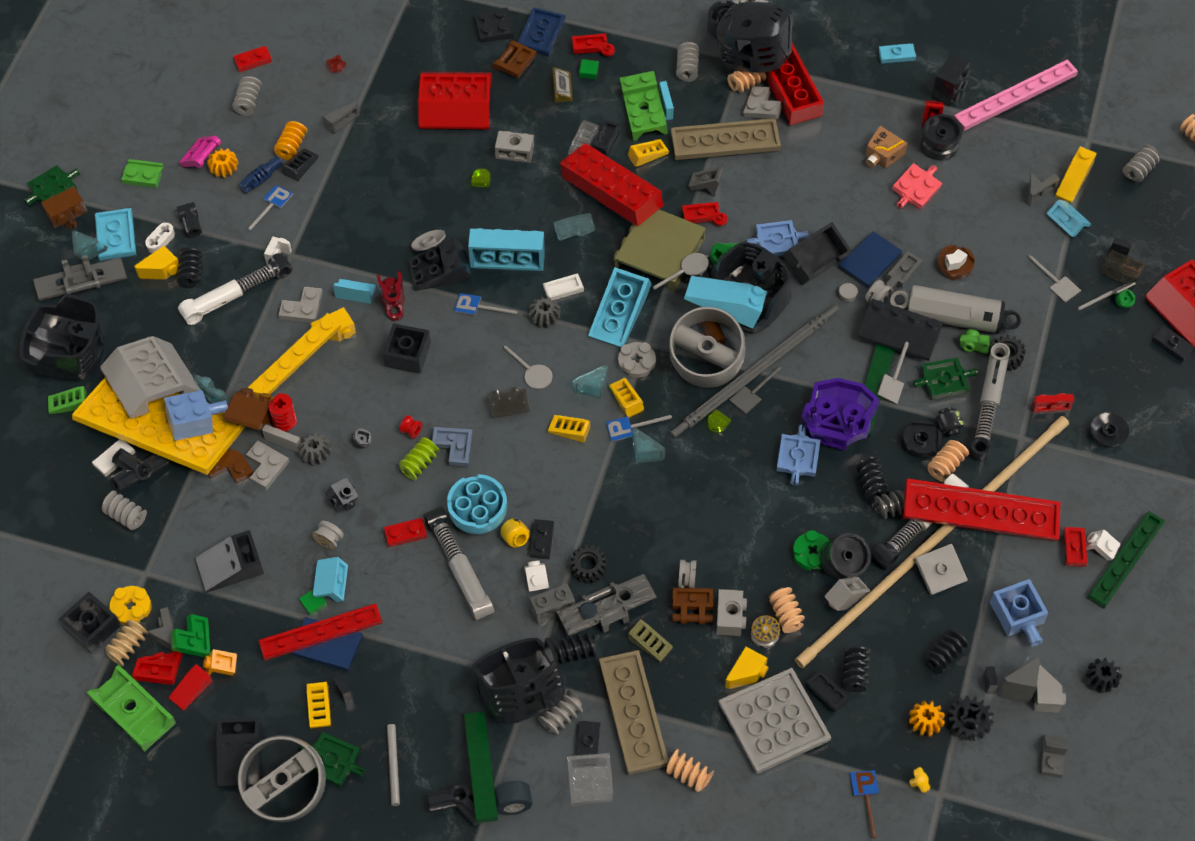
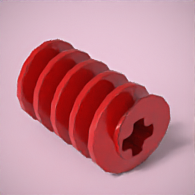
M277 394L268 405L273 427L284 432L289 431L297 424L292 399L287 394Z

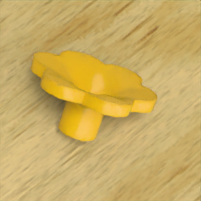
M918 767L914 770L915 778L910 779V785L913 788L918 786L923 793H926L930 790L928 776L921 767Z

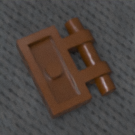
M673 588V609H680L681 614H673L672 622H680L681 624L699 622V624L704 625L705 623H713V615L705 614V610H713V589ZM687 610H699V614H687Z

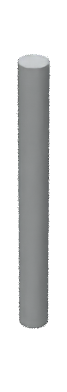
M394 724L387 725L391 805L399 806L396 728Z

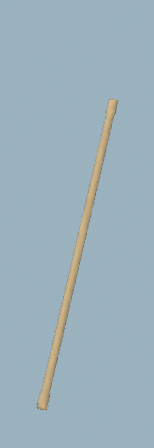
M1060 416L1047 431L982 490L996 491L1054 436L1069 425V421L1064 416ZM941 526L815 643L795 658L797 665L804 668L826 645L916 564V557L928 553L956 526Z

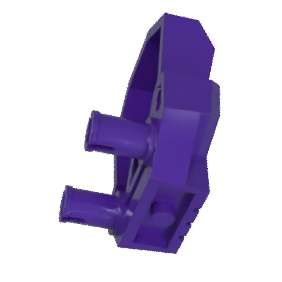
M841 378L815 382L811 402L806 403L801 415L802 423L808 428L812 439L820 440V444L825 446L837 447V449L846 451L847 446L853 442L867 439L871 429V420L879 406V399L861 383Z

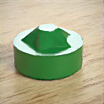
M1125 289L1116 294L1115 300L1119 307L1126 309L1135 303V295L1131 290Z

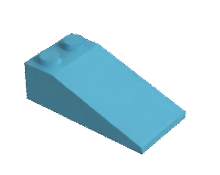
M614 267L588 336L618 347L625 345L651 287L650 280Z
M691 276L684 299L701 307H714L724 310L733 316L738 323L753 329L762 312L767 291L746 283Z

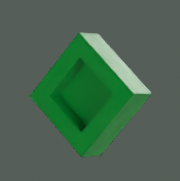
M582 59L579 77L596 79L599 61Z
M313 590L299 598L310 616L327 607V602L323 597L316 598L313 596Z

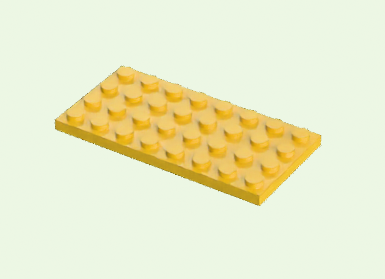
M106 378L99 383L72 414L74 421L208 475L246 427L223 420L226 413L224 412L212 415L213 433L174 441L165 414V397L148 402L149 413L130 419ZM177 392V393H174V394H171V395H168V396H165V397L180 395V392Z

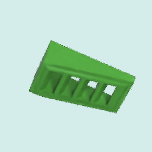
M76 387L48 396L49 414L75 411L87 398L85 387ZM54 401H58V406L54 407Z

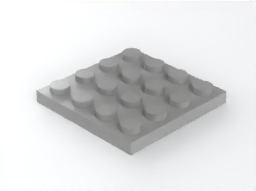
M793 668L719 700L718 704L756 774L831 741L828 730Z

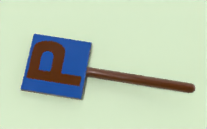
M875 770L850 772L854 796H865L872 838L875 839L876 832L869 795L879 794Z

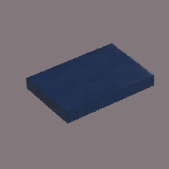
M533 7L518 43L535 50L538 54L549 56L564 24L565 15Z
M873 231L839 265V269L866 288H869L902 254V250Z
M305 617L302 626L318 622L319 620ZM354 632L291 652V655L349 672L363 634L361 632Z

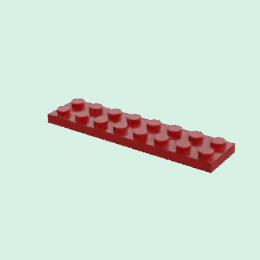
M907 478L905 481L903 518L1057 542L1060 531L1061 502Z

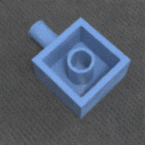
M202 390L164 398L165 414L174 441L213 433L212 415L224 413L228 409L226 400L211 404L206 402Z
M1028 579L993 592L990 604L1007 636L1024 632L1032 647L1041 644L1043 639L1040 637L1036 626L1044 624L1048 611L1031 580Z

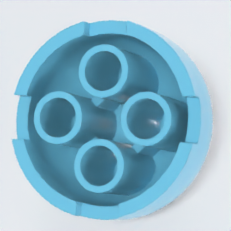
M478 474L475 477L462 478L452 486L448 493L447 505L449 516L452 522L466 533L478 535L491 532L505 518L507 498L504 488L497 480L490 476Z

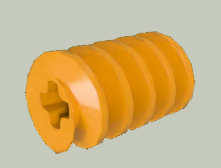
M287 122L277 140V144L274 146L275 154L284 160H290L292 156H295L299 145L302 144V140L305 138L307 128L299 122Z

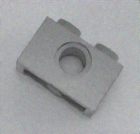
M509 131L498 132L495 145L497 159L531 163L534 135Z
M719 589L716 635L741 636V630L746 628V617H742V610L746 611L747 598H743V591ZM734 611L736 612V614L730 615L727 612Z

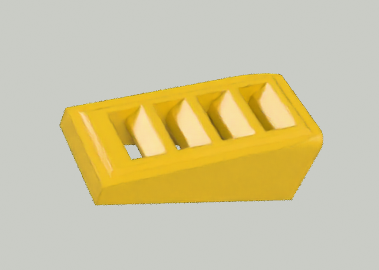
M660 139L630 146L628 157L636 167L667 155L669 150Z
M626 378L609 385V389L626 416L631 417L644 410L642 399Z
M554 415L548 432L584 443L590 430V421ZM557 422H560L559 428H555Z
M327 682L307 684L310 728L331 726L329 687ZM324 699L322 702H313V700ZM316 708H325V710L314 711ZM326 715L325 719L314 720V717Z

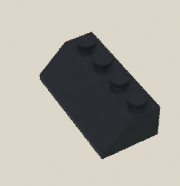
M872 299L864 316L858 338L902 352L905 342H908L905 354L929 361L939 339L943 322Z

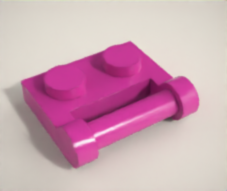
M217 136L198 138L179 161L180 165L183 168L194 166L201 168L208 155L215 147L221 144V140Z

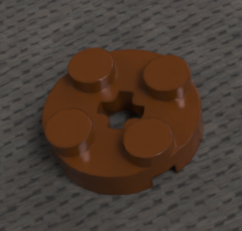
M950 245L941 250L937 265L941 273L947 276L949 280L955 281L965 278L973 271L975 257L966 247L960 248L956 247L957 245ZM957 249L967 254L966 262L959 269L948 271L945 264L946 255L954 254Z

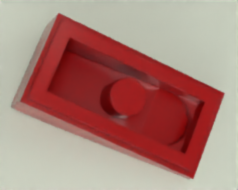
M196 664L168 698L184 711L213 682L211 676Z

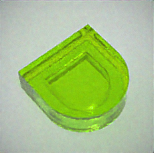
M482 168L475 170L472 175V186L490 187L491 178L489 171Z
M717 409L708 418V427L714 432L725 430L731 423V419Z

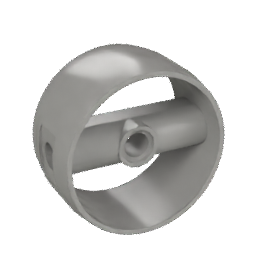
M714 307L693 309L684 314L672 330L669 340L671 361L678 374L690 384L703 388L721 386L732 380L743 365L746 345L742 328L736 319L724 310ZM705 321L724 324L737 335L741 343L740 352L738 353L718 343L712 336H705L689 327ZM678 345L725 370L708 375L694 373L678 361L674 353L675 346ZM705 345H711L712 349L706 351L703 349V347Z
M286 735L272 736L255 744L243 758L238 772L239 792L246 806L260 818L272 822H290L307 815L319 803L326 784L325 767L317 751L305 741ZM279 741H292L305 747L247 790L246 776L248 767L254 756L261 749ZM314 768H318L319 782L317 791L311 802L303 810L283 818L267 815L260 810L262 806L284 790L290 788L292 784ZM280 773H285L288 777L284 785H280L277 782V776Z

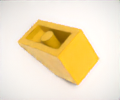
M162 246L135 265V269L140 279H167L177 273L179 263L178 259L165 246Z
M344 307L330 314L342 327L330 340L342 341L356 334L354 322ZM318 319V320H316V321L310 323V324H311V328H312L320 319Z
M745 647L726 678L725 688L732 689L757 683L760 677L763 678L769 668L766 666L768 658Z

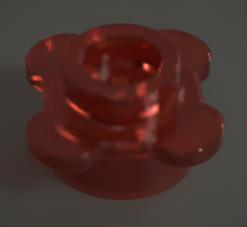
M336 55L332 59H328L326 65L330 66L332 72L339 73L346 67V62L342 60L340 55Z

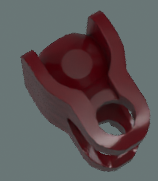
M401 271L397 272L398 279L388 277L381 281L380 274L377 275L381 303L386 308L387 317L391 321L400 320L404 316L403 304L405 295ZM398 308L399 313L392 314L391 309Z

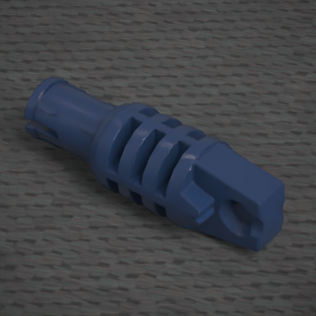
M275 156L268 163L261 164L239 183L241 191L246 194L263 184V181L265 182L269 179L272 173L283 165L282 160Z

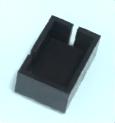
M831 222L788 249L783 256L791 268H796L794 273L802 285L848 257L852 250L834 223Z

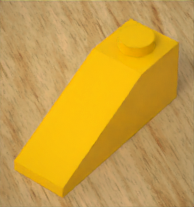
M1081 146L1079 147L1055 197L1072 204L1093 166L1097 153Z

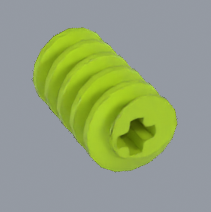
M421 438L419 443H416L414 449H411L409 454L399 462L401 471L408 478L416 481L417 477L415 474H422L419 468L426 470L427 466L425 463L429 465L432 463L429 457L435 459L437 456L434 451L440 452L439 448L428 438Z

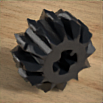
M1107 657L1103 661L1097 658L1094 663L1089 664L1086 677H1088V684H1094L1093 690L1100 688L1102 694L1105 690L1110 693L1114 688H1118L1122 674L1119 673L1120 667H1114L1115 660L1109 663Z

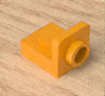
M213 649L205 657L203 667L206 668V673L209 675L212 672L233 676L236 668L237 654Z

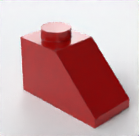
M925 100L921 128H924L928 118L943 114V102Z

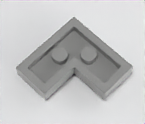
M753 87L743 114L744 117L778 119L782 103L781 101H768L771 93L769 87Z
M304 287L300 302L282 300L278 315L279 319L309 323L316 321L323 295L322 288Z
M258 440L246 454L249 460L260 465L250 477L251 482L266 491L290 462L288 457Z

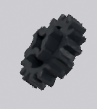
M965 696L964 701L958 698L956 703H952V710L948 712L950 717L948 724H953L951 731H958L957 737L965 735L966 741L969 737L976 741L977 736L983 739L985 733L989 734L990 727L994 723L991 720L994 714L988 712L990 705H983L985 700L978 702L977 696H974L973 700ZM958 711H960V719L957 718ZM982 717L984 718V724H983V726L981 725V723H982L981 718H982Z

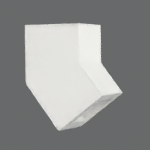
M957 249L954 254L946 255L945 264L948 271L959 269L966 262L967 254Z

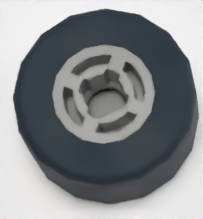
M511 781L494 788L497 813L520 814L529 810L533 805L530 786L526 782Z

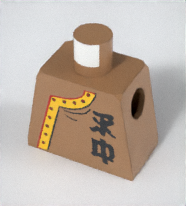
M880 126L867 145L866 157L868 159L866 164L870 168H874L877 164L887 168L906 154L908 143Z

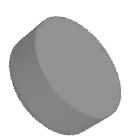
M851 283L841 285L839 289L841 300L852 302L856 299L858 290L855 285Z

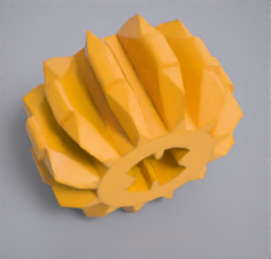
M220 148V151L214 150L213 154H209L207 165L210 172L215 174L217 178L221 175L224 178L226 175L232 176V172H237L238 159L236 154L230 152L228 148L225 151Z
M925 700L922 701L921 705L916 703L914 710L910 711L909 715L911 718L909 723L914 725V731L921 730V736L924 735V732H927L930 737L933 732L939 733L940 727L944 726L945 722L942 719H944L945 714L940 712V706H933V701L929 705H927Z

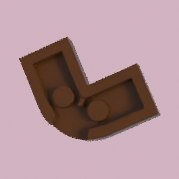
M228 449L208 475L212 479L229 470L238 484L250 478L254 472L240 452Z

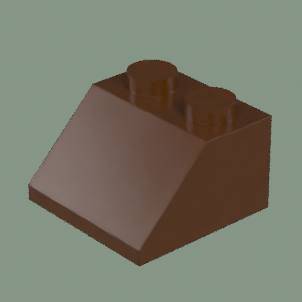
M242 388L234 393L223 420L260 430L272 421L268 405L274 397H271L268 393L253 392L254 390L251 388Z

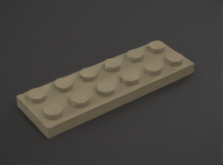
M776 118L671 128L675 160L781 150Z
M639 650L599 659L628 775L667 767L669 760Z

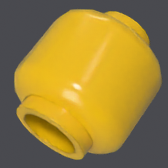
M517 518L507 520L500 530L503 540L513 548L523 546L530 535L529 529Z

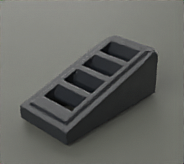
M303 148L282 166L283 173L299 181L319 158V155Z

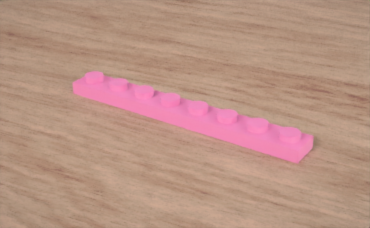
M1065 60L955 114L954 118L961 123L962 129L965 131L1077 76L1078 71L1068 60Z

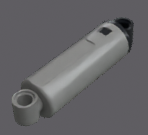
M917 285L912 286L910 293L898 289L890 297V302L893 306L934 318L950 326L999 334L1001 326L1014 330L1021 323L1019 313L1013 309L1004 310L1005 301ZM903 295L905 297L904 303L897 304L894 300L895 296ZM1007 316H1016V322L1008 324L1006 322Z

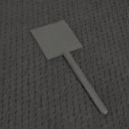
M778 366L752 391L744 386L729 401L747 414L762 400L755 393L781 367Z

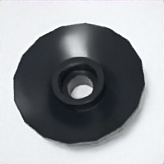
M1102 413L1093 419L1091 434L1100 444L1116 447L1122 445L1127 440L1129 426L1117 414Z

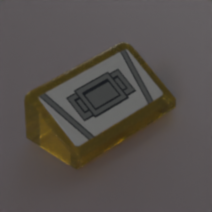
M553 67L555 102L572 101L570 72Z

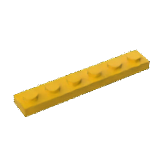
M327 313L248 388L253 389V392L271 394L340 330L342 328L341 325Z

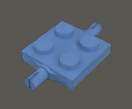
M792 220L756 225L757 238L746 239V242L762 246L775 256H783L788 249L798 244V239H806L809 235L808 231L797 232L793 227Z
M799 425L798 435L782 434L777 471L792 474L790 482L792 485H794V479H796L795 485L799 484L800 475L815 477L820 440L805 436L807 429L805 425L803 426V432L802 425Z

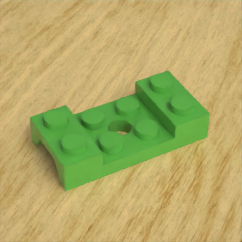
M654 71L620 78L633 140H638L642 133L654 130L668 134ZM642 106H648L645 110L640 109Z
M120 665L115 667L112 677L99 689H92L87 692L90 699L103 712H106L144 752L176 724L173 716ZM128 703H136V707L133 710L128 711L125 709Z

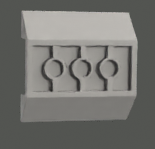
M154 336L117 347L100 366L102 373L130 419L149 413L148 402L177 392L185 394L201 390L173 345Z

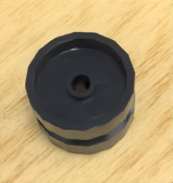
M938 114L928 118L924 124L920 143L922 151L927 156L936 160H946L955 156L959 150L963 132L961 123L956 118L945 114Z
M845 533L831 538L823 545L820 551V562L823 570L827 575L837 580L853 578L867 570L871 561L869 545L862 537L853 533Z

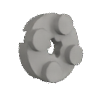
M633 342L621 347L618 365L623 373L629 374L632 378H642L650 374V371L654 369L656 355L650 344L646 342ZM635 357L641 358L639 363H636V361L632 359H634Z

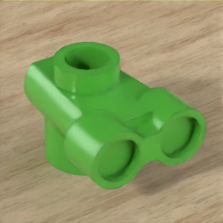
M967 330L965 335L960 337V348L967 352L979 351L982 354H989L990 336L980 335L976 330Z

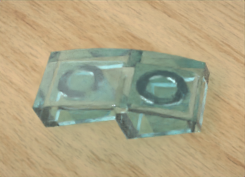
M590 213L554 222L556 234L560 241L576 234L580 237L596 230Z
M198 375L194 377L197 385L209 401L216 403L226 400L228 406L229 401L226 393L221 389H215L214 383L210 378Z

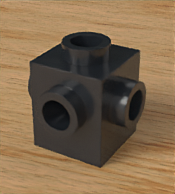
M347 477L332 484L325 493L329 498L331 506L337 512L344 509L346 511L352 509L359 498L357 489L351 485Z

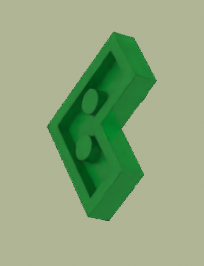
M191 614L186 617L187 631L176 628L171 631L172 650L205 658L210 654L208 618Z

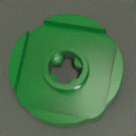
M813 530L799 536L793 548L795 562L805 570H822L820 551L829 539ZM815 548L818 554H809V549Z

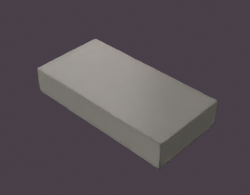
M269 425L264 426L262 431L265 440L299 453L298 445L301 443L299 437Z

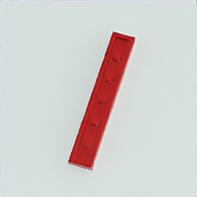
M375 603L261 639L259 643L264 660L266 661L383 623Z

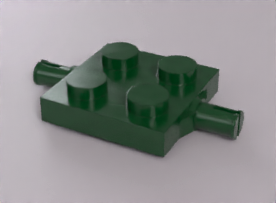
M58 165L54 166L27 183L33 194L24 199L25 203L29 206L35 201L43 202L73 186L77 190L76 185L71 179L80 175V172L75 168L71 172L66 173Z
M958 357L925 363L921 365L924 377L913 380L914 388L926 386L932 400L969 392L966 381L967 377L977 376L976 368L964 370Z
M323 732L318 741L313 744L312 747L323 761L327 782L342 787L346 777L351 772L360 777L365 773V768L355 765V760L360 753L359 747ZM302 745L298 746V750L300 751L305 748ZM314 768L309 774L319 778L318 768Z

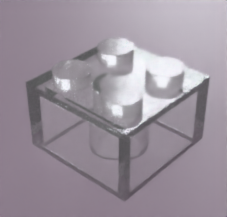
M610 753L567 756L571 806L613 802Z

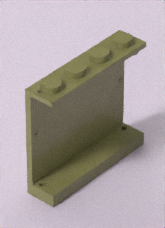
M658 210L641 225H631L628 237H624L621 249L617 250L614 254L615 268H618L623 263L665 280L682 269L681 264L686 256L698 252L705 239L706 228ZM685 273L668 282L669 291H676Z

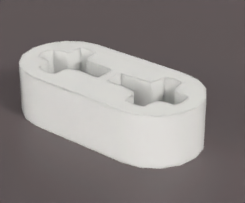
M170 223L160 224L146 239L145 244L150 253H154L162 246H166L173 239L175 232Z

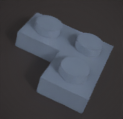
M434 427L432 442L438 448L450 449L449 465L469 467L472 429Z

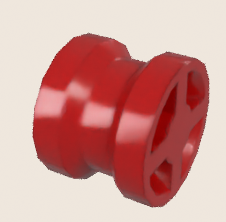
M407 415L403 419L399 431L403 434L407 433L410 438L415 439L421 432L423 423L419 420L415 421L412 416Z

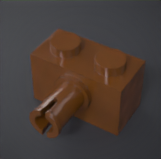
M74 186L41 202L44 212L54 228L65 224L66 228L73 229L71 224H73L74 228L77 226L75 218L88 212L84 200Z

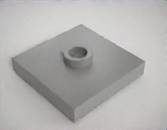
M952 544L915 558L930 596L968 581Z

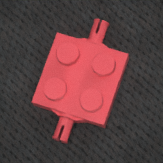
M914 163L892 187V190L902 198L896 204L897 207L900 206V209H902L907 203L915 205L920 210L942 186V182L932 176L937 171L936 166L931 165L925 171Z

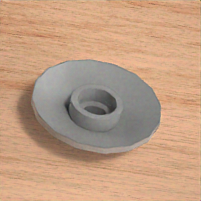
M443 230L429 231L416 238L411 246L416 251L429 250L443 241L446 234Z

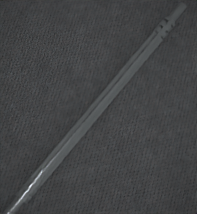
M835 304L823 314L820 313L684 418L683 422L670 432L671 436L675 438L687 428L690 429L827 323V319L838 312L839 307Z

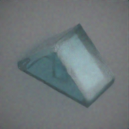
M73 230L74 254L82 258V255L87 254L88 260L107 251L108 247L97 239Z
M604 365L574 379V392L601 399L608 379V366Z
M637 428L633 429L632 441L635 463L661 461L665 458V448Z

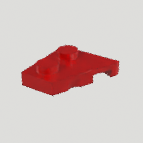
M175 651L164 654V652H160L153 656L138 658L132 677L136 681L174 685L183 653Z

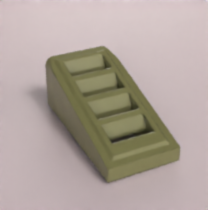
M639 620L629 632L628 640L660 663L673 649L670 643L643 620ZM647 636H650L646 642L643 641ZM654 641H657V643L651 648L650 645ZM662 645L664 648L658 654L656 651Z

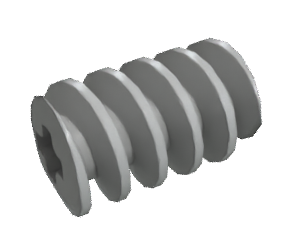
M686 42L677 49L676 75L685 82L694 81L698 77L699 46L695 43Z
M251 76L240 79L232 105L238 114L251 116L254 113L255 104L257 103L262 86L259 79Z
M1144 145L1123 168L1124 175L1135 182L1143 181L1144 177L1159 163L1158 151L1153 145Z
M114 490L106 496L102 505L104 514L109 515V517L117 522H121L122 525L127 526L130 530H135L141 526L147 514L146 510L141 511V506H136L134 502L129 503L128 498L123 499V495H117V492Z
M568 690L567 695H564L555 707L543 712V717H538V721L547 731L558 735L557 727L564 730V721L571 724L569 716L576 719V710L583 713L581 701L573 691Z

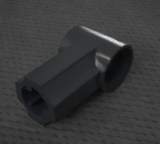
M191 202L177 206V211L181 222L184 224L187 236L192 238L199 237L202 229L198 220L199 216L195 203Z

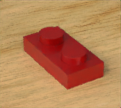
M266 46L233 56L239 72L272 62Z
M1060 393L1049 396L1045 394L1035 396L1032 411L1036 413L1071 410L1074 403L1073 394Z
M422 518L384 527L389 547L427 538Z
M1065 527L1066 566L1086 567L1088 562L1085 528Z

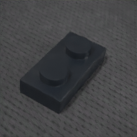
M534 520L530 558L550 559L554 521Z

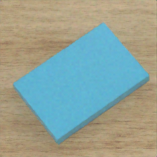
M127 208L95 213L99 260L136 255L132 209Z

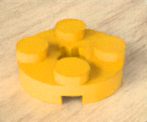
M137 586L116 589L110 601V610L117 615L120 624L126 626L128 620L140 623V620L150 614L152 606L146 590ZM130 602L136 604L135 606H132L131 609H128V607L126 606Z

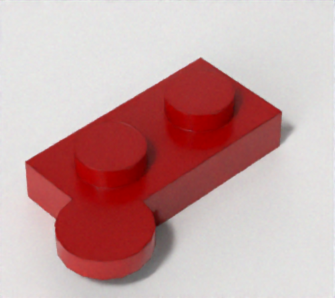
M606 33L572 36L574 54L601 52L604 56H612L615 53L614 46L607 44Z
M718 202L682 206L684 220L692 223L713 221L717 226L727 224L728 217L726 214L719 212Z

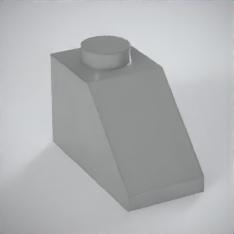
M859 577L840 579L824 597L829 601L828 603L833 609L841 611L850 608L870 592V589Z
M1040 665L1037 688L1033 694L1034 711L1059 713L1062 706L1066 704V694L1062 693V685Z

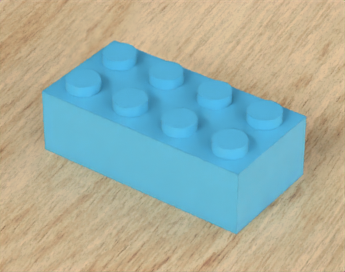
M470 229L468 245L470 268L543 271L545 255L544 232L535 230Z

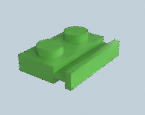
M128 159V164L121 179L122 183L157 188L162 175L161 172L164 169L163 163Z

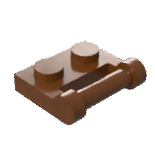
M510 41L508 48L498 60L493 62L492 67L496 71L501 70L519 78L536 57V51L518 42ZM513 52H515L514 55L510 58V60L505 64V61L509 58V56Z

